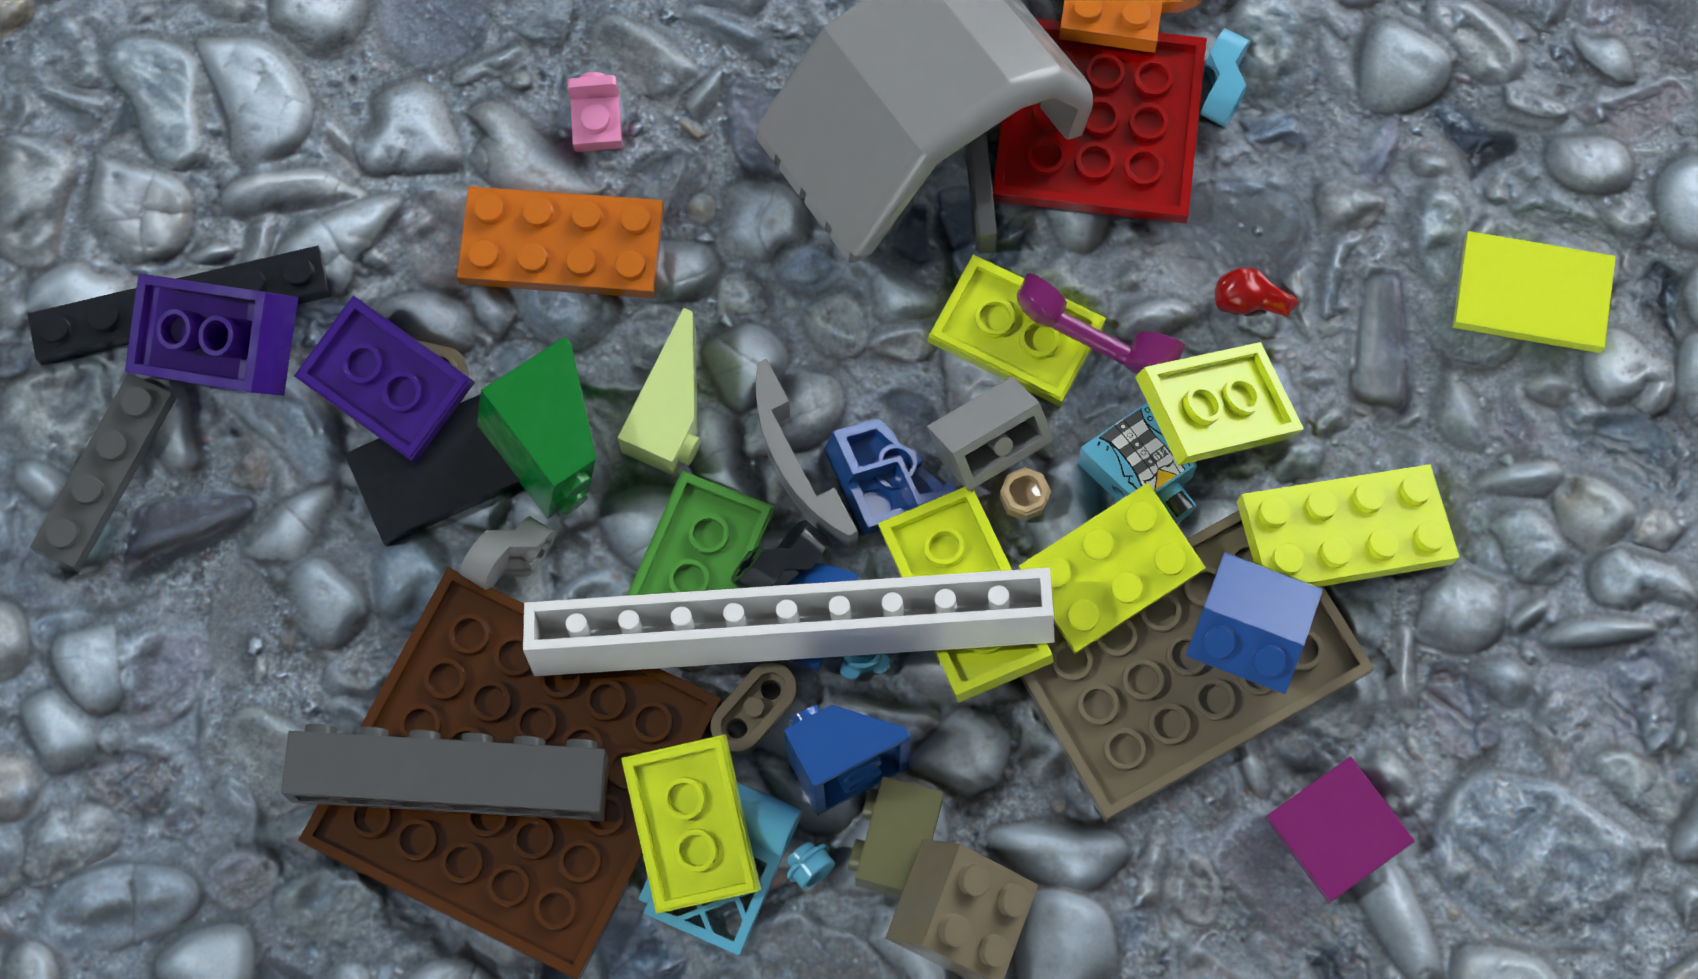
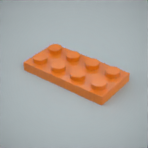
M468 186L457 280L460 285L655 298L664 213L663 200Z

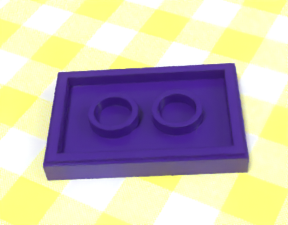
M354 295L294 375L298 380L415 464L475 383L468 376Z

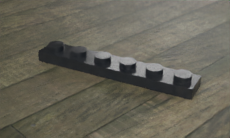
M319 245L176 278L298 297L297 305L332 297L323 253ZM136 288L27 313L35 359L40 365L128 345Z

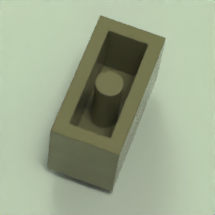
M882 776L879 791L869 788L862 813V819L870 821L865 841L855 839L848 865L849 870L857 871L855 876L856 886L901 898L922 840H933L944 792Z

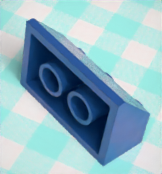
M815 705L791 717L789 720L791 726L784 729L789 764L817 816L880 784L882 776L891 778L909 769L910 735L906 727L835 705H830L822 710Z

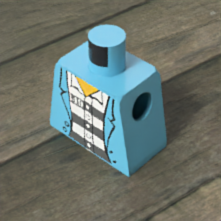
M1147 402L1081 447L1078 458L1079 465L1117 501L1149 483L1176 524L1189 516L1197 508V505L1182 487L1193 478L1197 464L1196 462L1177 465Z

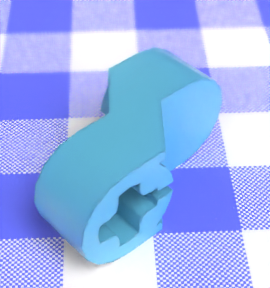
M1226 28L1218 36L1205 63V72L1212 85V89L1201 110V116L1225 128L1235 115L1245 94L1246 84L1238 67L1250 44V40Z

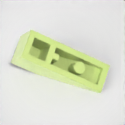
M683 308L618 436V442L623 454L675 477L682 463L686 465L691 464L701 441V438L696 436V328L693 312L686 308Z

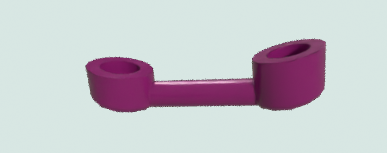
M1026 274L1017 292V303L1031 320L1041 326L1052 328L1119 362L1132 373L1138 374L1144 367L1179 360L1185 349L1183 342L1173 337L1153 332L1137 333L1131 346L1065 313L1064 310L1067 302L1062 294L1046 280L1035 274Z

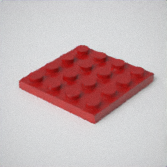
M1035 18L1088 81L1093 94L1092 110L1083 134L1069 140L1064 138L1041 110V102L1021 108L1003 120L1000 128L993 184V201L1187 224L1207 38L1158 32L1154 53L1059 39L1061 21Z

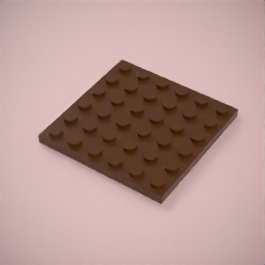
M448 567L360 727L383 728L389 731V736L409 737L411 730H429L440 733L441 739L461 740V736L464 733H481L492 736L493 742L513 743L516 736L545 739V745L566 747V741L569 739L595 741L598 743L597 748L605 749L610 759L604 821L318 804L298 841L572 979H581L643 859L621 758L704 739L711 726V720L715 711L722 704V699L660 668L534 676L523 651L524 603L493 588L485 590L463 577L460 572Z

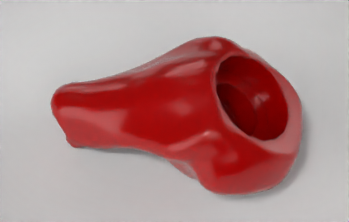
M1254 268L1234 269L1222 275L1215 287V303L1217 308L1222 312L1234 315L1249 314L1256 310H1263L1287 317L1298 304L1296 297L1279 289L1259 270Z

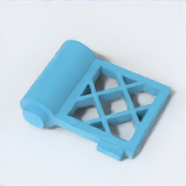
M737 781L753 856L767 863L759 881L761 890L753 892L754 895L747 911L742 898L752 893L721 899L705 906L704 903L697 905L698 909L681 916H675L668 912L656 914L648 878L638 900L647 903L643 914L741 956L782 858L795 835L803 809ZM733 901L736 902L742 918L741 926L734 941L714 932L707 913ZM701 915L705 928L687 920Z

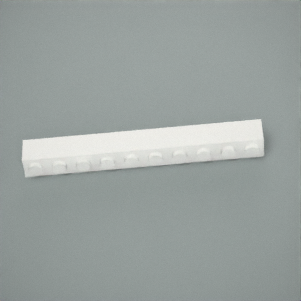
M1050 568L524 603L523 651L534 676L1055 642Z

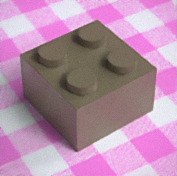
M923 839L885 939L961 977L968 979H1004L1038 884L962 844Z

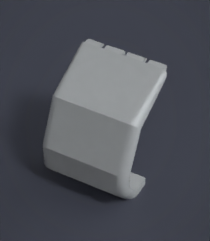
M863 0L823 26L758 123L757 141L775 165H780L779 170L799 197L805 198V205L826 232H831L830 238L848 262L855 263L863 256L873 253L938 163L1021 108L1041 102V110L1066 140L1081 136L1092 110L1093 94L1085 77L1020 0Z

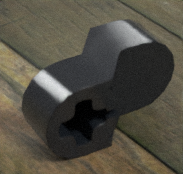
M807 520L800 521L789 531L776 549H764L758 546L752 551H748L735 569L731 582L739 588L773 586L784 571L796 570L799 574L804 573L808 569L813 568L826 549L829 539Z

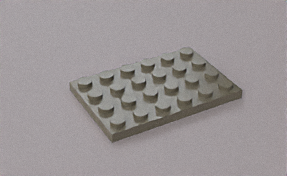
M1239 510L1187 538L1206 567L1202 573L1077 654H1074L1054 623L1055 642L1047 643L1052 652L1054 663L1020 677L1105 822L1367 676L1374 670V666L1323 586L1319 587L1323 591L1286 694L1186 657L1189 643L1224 552L1253 562Z

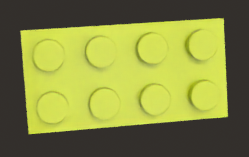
M1431 464L1244 493L1236 501L1253 562L1317 587L1453 565L1460 558Z
M963 487L878 523L880 533L900 577L1012 570L974 489L968 491ZM1047 643L934 650L958 703L1054 663L1052 652Z

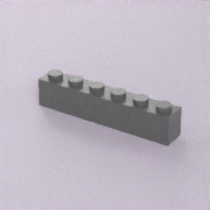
M306 724L305 731H288L281 793L291 803L604 821L610 759L605 749L597 748L598 743L595 741L569 739L566 741V747L545 745V739L516 736L513 743L493 742L492 736L481 733H464L461 736V740L441 739L440 733L429 730H411L409 737L389 736L388 730L377 727L357 728V734L336 733V727L325 724Z

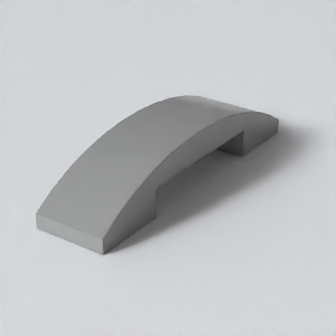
M767 358L758 362L756 399L760 429L769 460L779 481L798 509L821 532L847 549L857 546L858 531L835 487L818 496L815 495L778 424L791 417L789 400Z

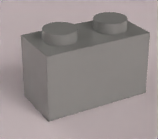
M1013 376L927 426L942 464L968 491L1054 441L1040 402Z

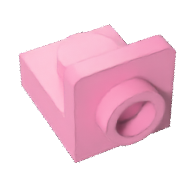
M588 72L582 74L579 78L568 79L574 151L623 149L620 94L616 76H607L600 72Z

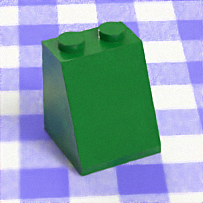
M565 336L481 389L477 420L478 427L516 474L520 484L547 519L559 511L563 515H567L579 508L587 500L588 496L586 493H588L590 483L592 482L591 478L596 462L572 344Z

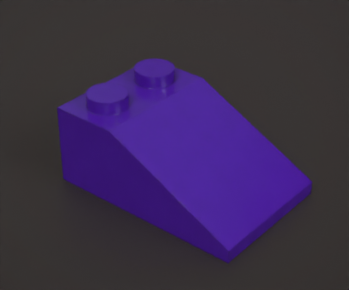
M138 273L125 372L251 393L284 396L298 297Z

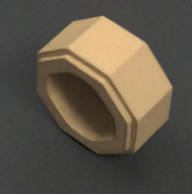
M1024 467L1007 474L999 498L1007 515L1028 521L1044 513L1051 490L1042 473Z

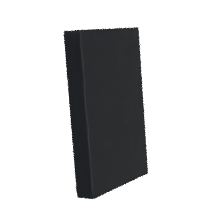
M480 395L458 405L416 464L380 438L344 453L385 546L522 486L519 478L477 425Z

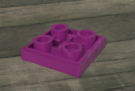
M1351 756L1265 817L1266 821L1328 904L1415 842Z

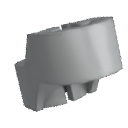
M531 516L523 520L515 530H486L466 554L460 568V574L485 590L490 589L502 575L530 576L550 551L556 532Z

